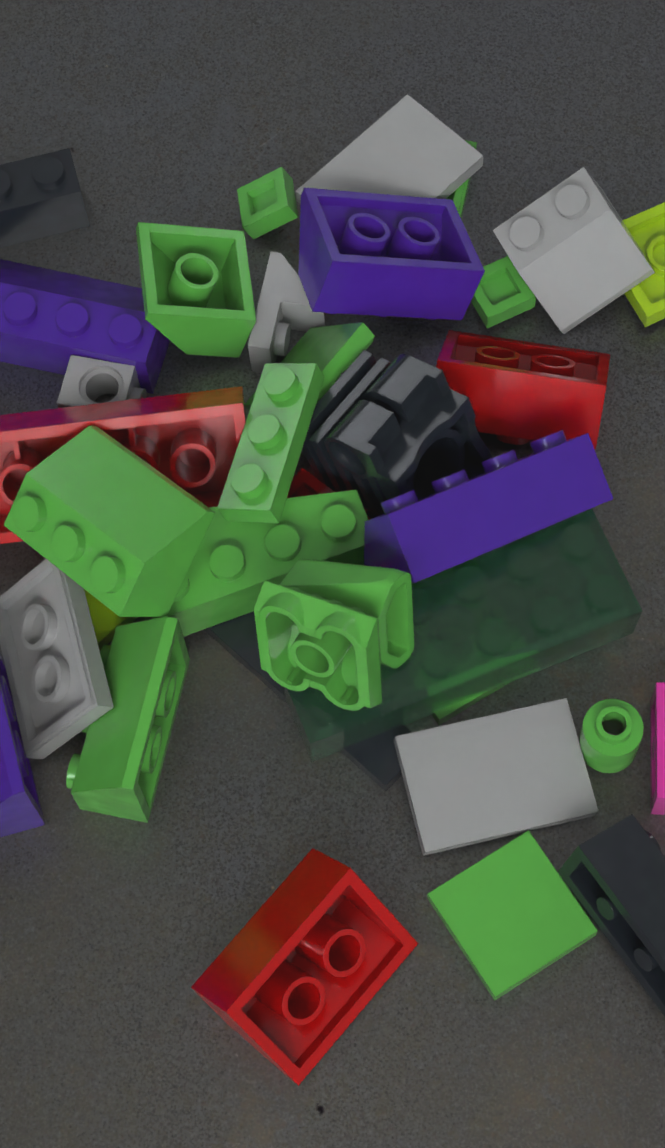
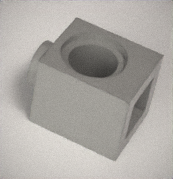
M71 355L57 400L58 408L97 404L94 401L104 394L116 395L108 402L147 398L146 389L140 387L135 366Z

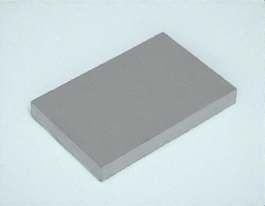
M407 94L296 190V201L300 204L303 188L446 199L483 166V155Z
M45 558L0 596V646L27 758L33 759L46 758L114 708L84 588Z
M567 698L403 734L394 738L393 742L423 856L515 835L528 830L532 831L595 816L599 812Z

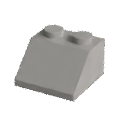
M582 167L493 230L519 275L563 334L655 273L605 192L585 167Z

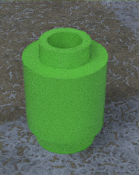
M605 699L595 703L587 711L583 720L579 743L585 763L594 770L602 773L620 772L627 768L635 759L643 737L644 726L639 712L631 704L619 699Z

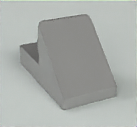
M271 251L255 313L256 322L251 330L248 342L251 370L256 373H262L265 363H276L278 355L286 356L290 343L291 329L307 332L312 327L325 326L324 313L312 312L299 275L282 253Z

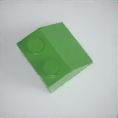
M138 222L136 236L145 320L187 355L239 358L256 322L244 231Z

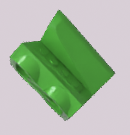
M299 559L280 585L264 580L254 607L261 669L267 671L273 680L289 690L304 691L308 687L318 689L334 705L345 710L356 711L364 706L372 708L381 704V664L396 669L411 656L414 650L411 574L399 569Z

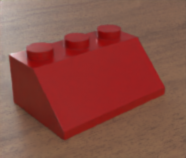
M454 330L448 331L438 356L436 367L443 370L450 389L469 398L476 415L475 424L478 432L495 434L499 441L515 445L526 444L529 440L535 441L563 430L566 440L588 433L596 450L607 386L610 354Z
M312 848L191 988L233 1030L299 1086L419 943L350 867Z

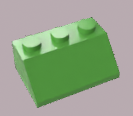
M88 426L26 473L4 526L119 617H165L175 600L216 512L97 426Z
M168 616L116 626L112 644H104L100 651L114 708L82 730L83 733H87L82 753H74L68 766L66 786L72 789L71 794L81 810L145 823L149 821L190 662L178 618Z

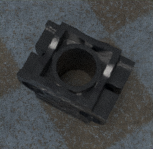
M366 350L357 357L348 369L341 373L334 385L316 404L302 448L317 479L335 492L357 490L366 515L371 519L385 514L381 502L411 490H415L418 500L435 493L431 482L464 469L468 479L485 473L481 462L492 458L490 450L477 431L475 424L476 415L469 398L450 389L443 370L406 354L398 355L391 364L390 361L383 358L376 362L373 354Z

